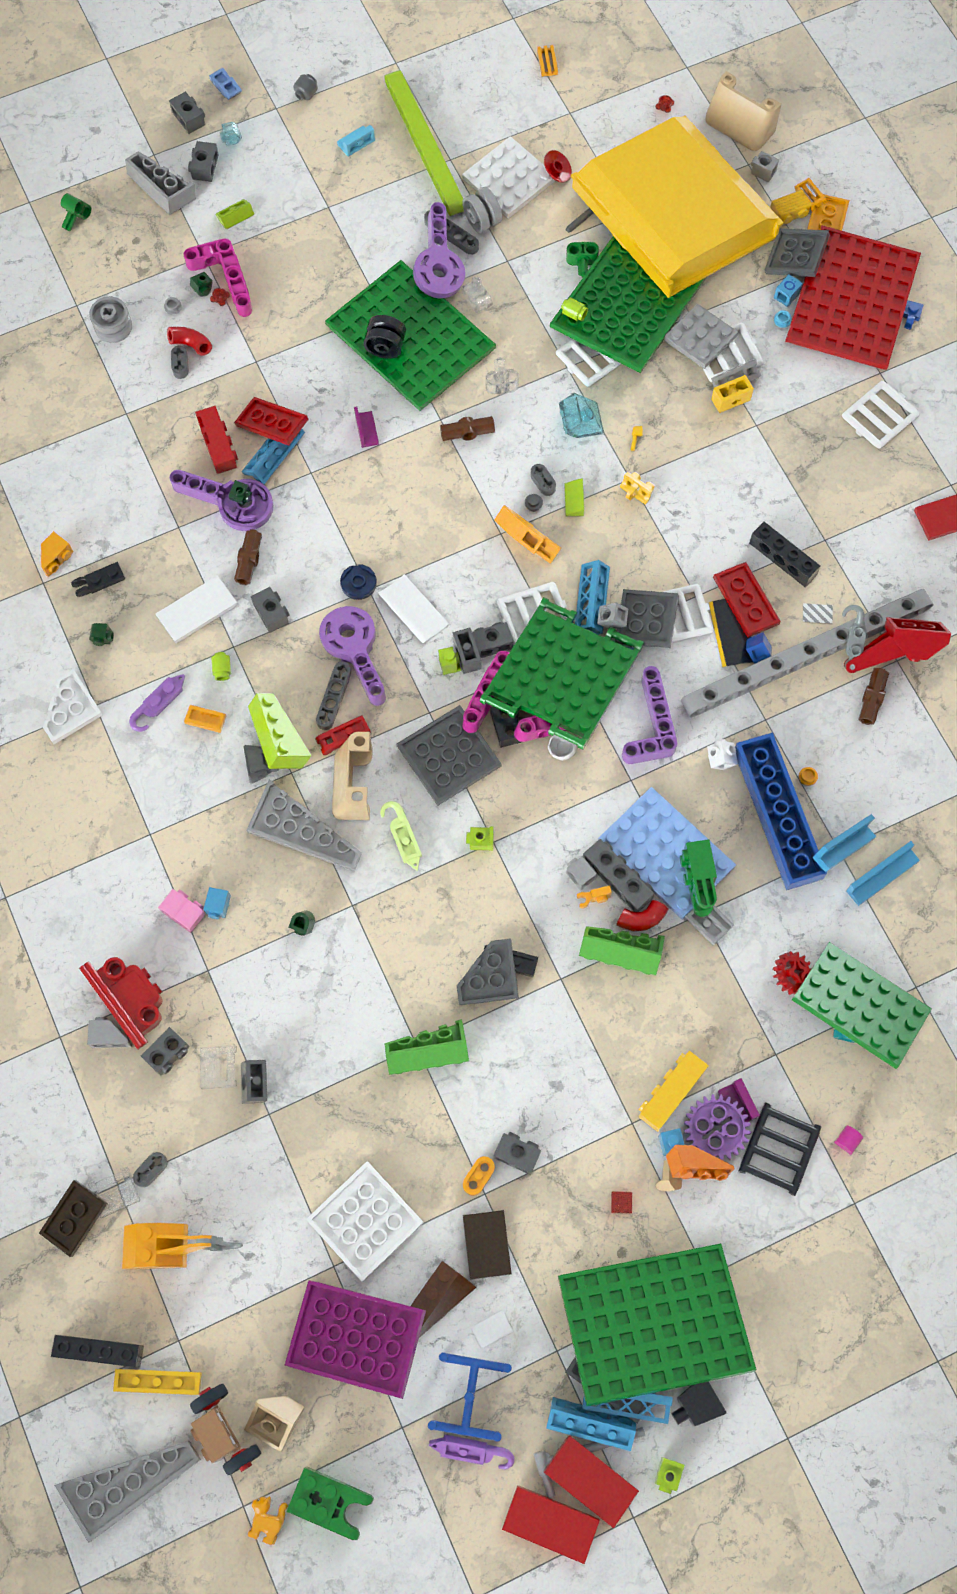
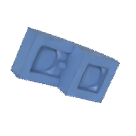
M224 68L209 75V79L228 100L242 92L233 77H229Z

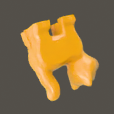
M260 1497L252 1502L255 1515L248 1536L257 1539L262 1531L266 1533V1537L263 1538L262 1542L274 1545L277 1535L282 1529L285 1520V1510L288 1508L287 1503H282L279 1506L278 1515H270L267 1512L270 1509L271 1497Z

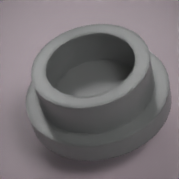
M530 494L525 499V506L529 511L536 512L543 505L542 498L537 494Z

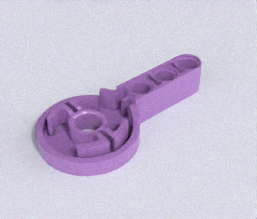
M435 202L431 205L428 214V249L421 252L417 257L413 267V277L417 286L425 294L435 298H448L455 295L461 289L465 279V267L461 259L447 247L446 207L440 202ZM439 270L443 272L444 277L435 276L433 271Z
M174 470L170 474L169 478L175 492L217 505L222 519L233 529L239 531L258 529L270 519L273 513L272 495L269 489L259 481L253 479L237 480L249 485L250 492H252L250 500L252 504L247 508H242L239 506L240 503L232 501L228 497L234 484L231 480L226 484H222L182 470Z
M353 606L340 607L331 611L325 616L320 625L319 635L322 646L330 655L340 658L341 661L351 663L370 703L375 706L382 705L386 700L384 686L368 656L373 649L372 645L376 637L375 626L371 616L366 611ZM346 630L355 632L351 637L345 638L341 636Z

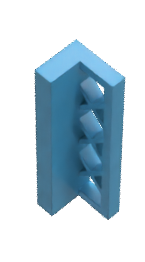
M301 429L289 446L268 438L241 472L244 475L253 476L257 481L265 484L304 435L305 431Z
M600 560L581 565L576 609L577 616L575 618V625L598 635L603 634L604 627L597 624L599 607L606 605L610 567ZM592 568V572L587 577V569ZM590 583V589L585 593V588ZM589 600L588 606L583 610V605ZM587 617L586 625L581 626L582 620Z
M870 814L825 844L813 856V859L825 872L829 871L875 839L876 835L868 827L875 817Z
M908 842L849 886L846 892L858 906L920 861L911 850L914 847L913 842Z
M650 1393L627 1398L632 1399L628 1403L621 1399L624 1406L619 1410H612L607 1402L596 1407L586 1406L585 1397L583 1398L582 1409L664 1424L669 1422L670 1406H672L673 1397ZM638 1400L642 1402L646 1409L640 1414H635L628 1405ZM645 1402H650V1403H653V1404H651V1405L648 1407ZM603 1404H606V1406L608 1407V1409H606V1408H601V1406H602ZM656 1404L666 1405L664 1419L655 1417L650 1409ZM627 1407L629 1412H623L622 1410ZM648 1411L651 1416H646L643 1414Z
M553 1397L546 1429L631 1451L636 1433V1422L625 1416L582 1409L581 1404Z

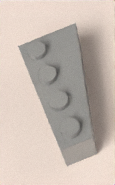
M138 151L125 159L127 175L169 215L196 199L195 184L184 181L183 177L178 174H172L164 166L160 167L156 164V161Z

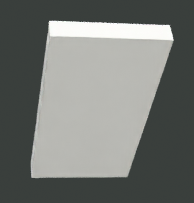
M217 575L157 612L156 616L177 644L236 607L238 603Z

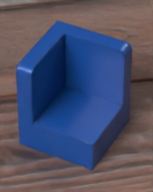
M764 632L747 639L746 650L754 664L772 656V647Z

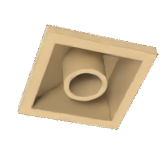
M287 1396L258 1399L244 1430L281 1452L298 1423L304 1406Z

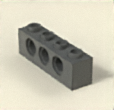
M599 839L583 853V858L634 912H639L653 899L654 889L649 883H644L640 879V875L635 869H630L626 865L627 862L621 855L617 856L612 851L613 848L607 841L603 842ZM608 858L611 863L603 864L601 859ZM622 872L625 877L617 878L615 873ZM634 885L638 888V891L631 892L628 887Z

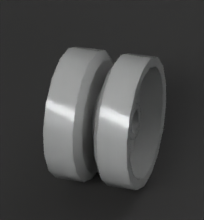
M487 187L479 189L475 195L470 194L463 198L462 205L465 215L476 232L482 233L488 230L490 226L501 223L502 211L495 195Z
M108 296L100 298L92 304L89 310V317L98 338L108 343H116L124 340L130 334L132 321L128 309L122 300Z

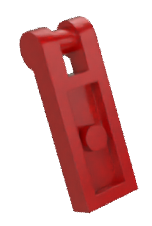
M363 715L318 735L315 740L317 744H320L322 754L328 755L340 748L354 732L371 733ZM331 738L333 742L328 744L327 740Z

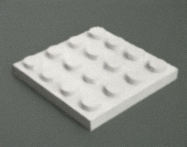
M511 136L462 174V179L476 191L483 187L490 189L500 205L502 214L508 219L555 182L546 171L545 165Z
M368 1161L306 1219L362 1282L424 1223Z

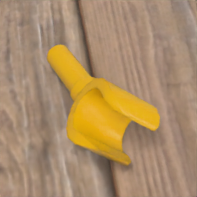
M642 426L633 427L630 449L632 451H635L637 437L643 435Z

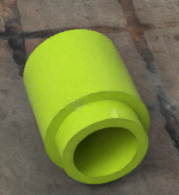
M571 297L568 300L565 299L561 305V309H563L562 314L576 321H583L588 313V308L585 307V304Z
M225 652L215 653L211 657L212 674L215 676V680L225 681L230 679V656L226 655Z

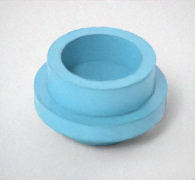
M781 310L774 317V323L778 327L785 328L791 324L792 318L788 311Z

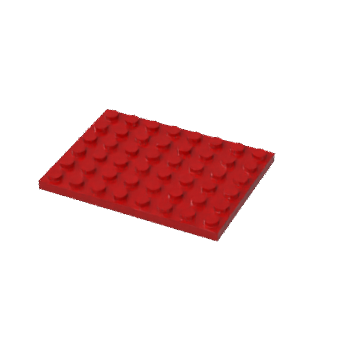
M822 225L820 230H829L830 236L816 277H805L785 342L887 370L921 252Z

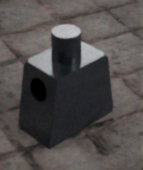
M708 1381L690 1385L678 1396L677 1400L681 1407L672 1412L671 1415L677 1425L689 1419L692 1426H697L725 1415L727 1412Z

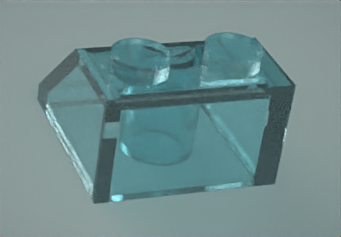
M576 393L559 402L565 434L575 438H582L604 433L597 402Z

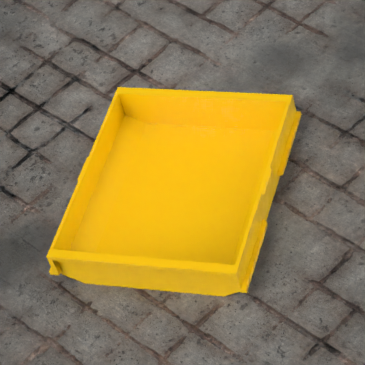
M685 115L668 119L593 158L578 173L571 174L573 179L572 188L668 298L773 241L779 233L780 226L784 223Z

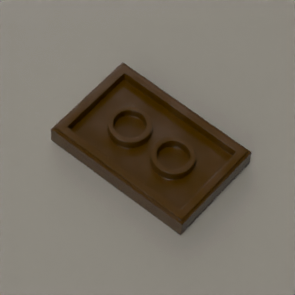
M73 1180L39 1234L66 1255L73 1257L108 1203L79 1181Z
M504 1210L463 1215L470 1280L512 1275Z

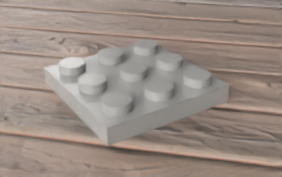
M697 304L665 335L664 341L705 369L738 336V331Z

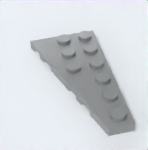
M270 779L268 780L248 825L247 832L355 871L361 857V852L320 821L318 817L303 805L291 798L284 790L277 787Z
M190 1441L54 1486L89 1543L201 1459Z

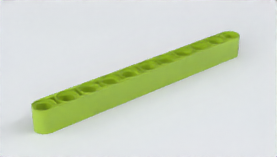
M401 70L384 75L386 86L446 207L448 215L453 216L464 212L462 205L463 197Z

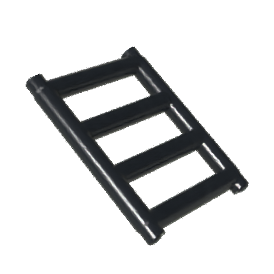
M765 1102L738 1172L743 1174L746 1172L784 1188L789 1191V1194L796 1196L819 1137L821 1126L817 1124L812 1126L771 1108L772 1105ZM768 1115L810 1133L807 1144L764 1127ZM761 1134L803 1152L800 1163L798 1164L757 1146ZM755 1153L796 1171L792 1183L750 1165L753 1154Z

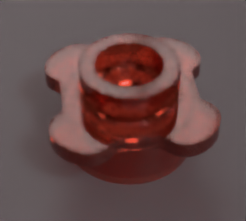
M663 95L659 97V102L655 107L657 110L669 113L671 106L674 105V100L668 95Z
M215 288L210 301L224 306L226 304L225 301L230 297V293L223 288Z

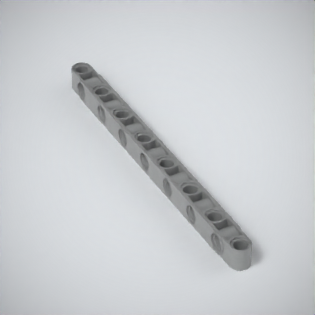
M924 589L917 590L864 614L867 629L866 639L885 631L886 617L910 619L929 610L934 604ZM856 618L686 695L681 699L689 717H695L845 649L849 629ZM870 621L875 622L877 625L871 624ZM837 636H842L844 640L839 639ZM805 651H810L812 654H806ZM772 665L778 666L779 669L772 668ZM739 680H743V681H745L747 684L743 685V684H740L738 681H739ZM706 695H710V696H712L714 699L709 700V699H707L705 696H706Z

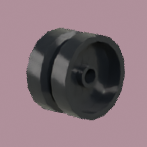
M373 316L368 322L363 345L369 353L384 359L396 358L401 354L406 327L400 320L392 316Z

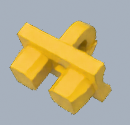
M636 472L632 474L625 473L620 488L627 492L626 498L632 500L635 497L646 505L649 502L655 485L651 482L643 483L640 481L641 477Z

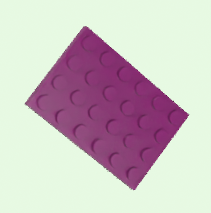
M308 1280L284 1366L403 1399L426 1311Z

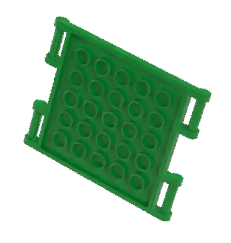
M543 597L486 691L482 694L480 703L484 705L487 703L508 713L513 718L516 717L520 709L552 723L548 731L549 735H556L578 745L579 749L584 750L642 650L644 641L634 640L617 632L612 627L608 629L606 636L602 637L573 624L577 616L576 611H569L549 602V599ZM547 608L567 617V619L564 620L544 610ZM614 638L634 647V650L613 642L611 639ZM491 696H493V697H495V698H498V699H500V700H502V701H504V702H506V703H508V704H511V705H513V706L511 707V706H509V705H507V704H505V703H503V702H501V701H498V700L492 698ZM559 727H560V728H563V729H565V730H567V731H569V732H571V733H573V734H576V735H578V736H580V737H582V738L576 737V736H574V735H572V734H570V733H568V732H566V731H563V730L559 729Z

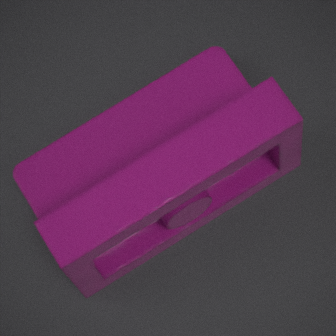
M354 407L361 447L379 445L372 411L359 413L358 407Z
M742 1078L718 1090L719 1096L722 1094L724 1101L731 1097V1104L738 1101L737 1109L744 1107L741 1114H748V1118L744 1122H750L760 1116Z

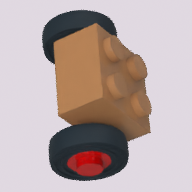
M219 1384L212 1389L211 1387L204 1389L199 1393L200 1396L190 1403L194 1414L211 1409V1411L191 1423L193 1428L190 1431L194 1439L201 1442L203 1446L201 1452L207 1462L209 1460L211 1463L219 1462L232 1452L235 1453L223 1465L225 1473L231 1475L238 1470L243 1472L251 1467V1462L261 1455V1451L257 1444L241 1449L224 1414L218 1408L217 1404L228 1394L225 1385Z

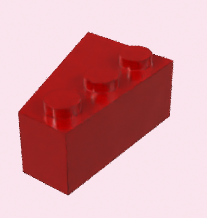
M216 405L196 411L195 414L216 473L220 474L237 468L236 461L238 456L235 450H231L230 446H233L230 435L226 436L225 431H227L225 422L221 421Z

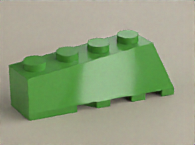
M586 926L579 956L588 960L601 961L607 965L621 966L627 970L633 969L647 975H656L662 956L665 936L658 935L657 938H651L646 933L634 936L629 931L613 933L611 929Z
M462 1019L455 1021L456 1024L449 1027L446 1024L438 1026L439 1030L430 1033L427 1030L419 1032L420 1034L414 1038L406 1036L384 1043L389 1075L468 1062L469 1057Z

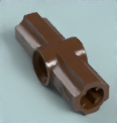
M492 416L478 419L463 417L458 422L440 425V431L443 441L459 438L469 441L476 438L477 435L494 433L495 425Z
M254 529L246 531L243 546L238 551V566L234 580L240 585L251 583L254 567L258 565L262 533Z
M874 668L872 671L869 685H867L863 695V705L858 719L863 724L874 725L879 707H881L886 694L884 690L889 677V672L886 669Z

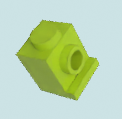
M453 646L438 650V658L443 675L461 671L458 652L454 653Z
M490 826V828L470 827V832H466V844H470V850L493 851L494 826ZM476 836H483V838L478 839Z
M661 1457L655 1479V1484L660 1485L658 1490L669 1494L672 1493V1490L677 1491L685 1465ZM668 1472H671L674 1476L672 1481L666 1480Z

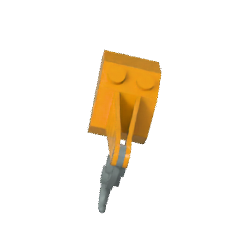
M136 1223L124 1226L122 1269L187 1268L188 1253L201 1249L210 1251L238 1249L243 1244L225 1242L223 1237L212 1235L188 1236L187 1224ZM188 1239H195L196 1243L188 1244Z

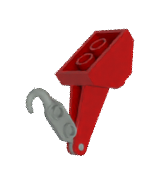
M849 605L842 613V616L845 617L850 610L857 612V618L849 629L846 644V653L849 658L845 660L844 667L849 673H855L902 656H906L913 662L928 660L950 642L951 632L942 622L886 617L884 626L886 632L864 647L867 629L863 609L858 605Z

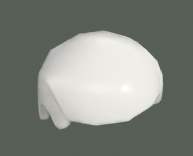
M554 735L549 740L548 750L555 759L567 760L576 752L577 745Z

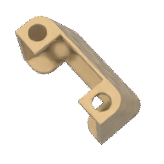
M354 732L335 753L332 814L339 820H370V807L367 804L368 787H352L353 766H366L372 761L373 747L370 732ZM353 793H362V800L354 801L352 799Z

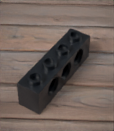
M765 521L751 535L749 544L805 588L817 576L821 565Z
M55 1335L51 1357L140 1367L144 1345Z

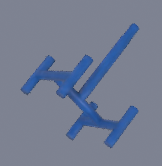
M440 1353L439 1360L442 1362L470 1366L467 1392L464 1395L463 1418L461 1425L431 1420L428 1423V1428L430 1430L489 1439L496 1442L500 1441L501 1433L499 1431L470 1427L479 1368L509 1373L512 1370L511 1365Z

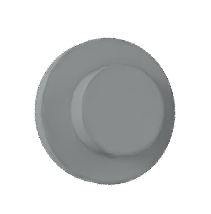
M170 297L165 301L164 309L168 314L180 312L182 305L177 298Z

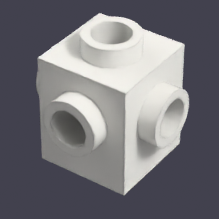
M719 739L714 741V744L707 746L711 768L725 770L738 764L733 742Z

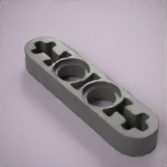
M429 211L424 214V222L427 227ZM446 218V225L450 227L447 230V240L467 254L477 253L479 250L478 239ZM460 234L463 237L461 239H455L454 235Z
M338 662L332 671L316 717L317 725L322 730L332 728L351 676V668L347 662ZM342 668H345L346 672H343V673H342V676H341L342 679H340V678H339V677H340V672H339V670H342ZM336 683L342 685L339 691H333L331 688ZM334 700L336 705L333 708L326 707V702ZM327 712V718L329 722H325V724H322V720L325 719Z

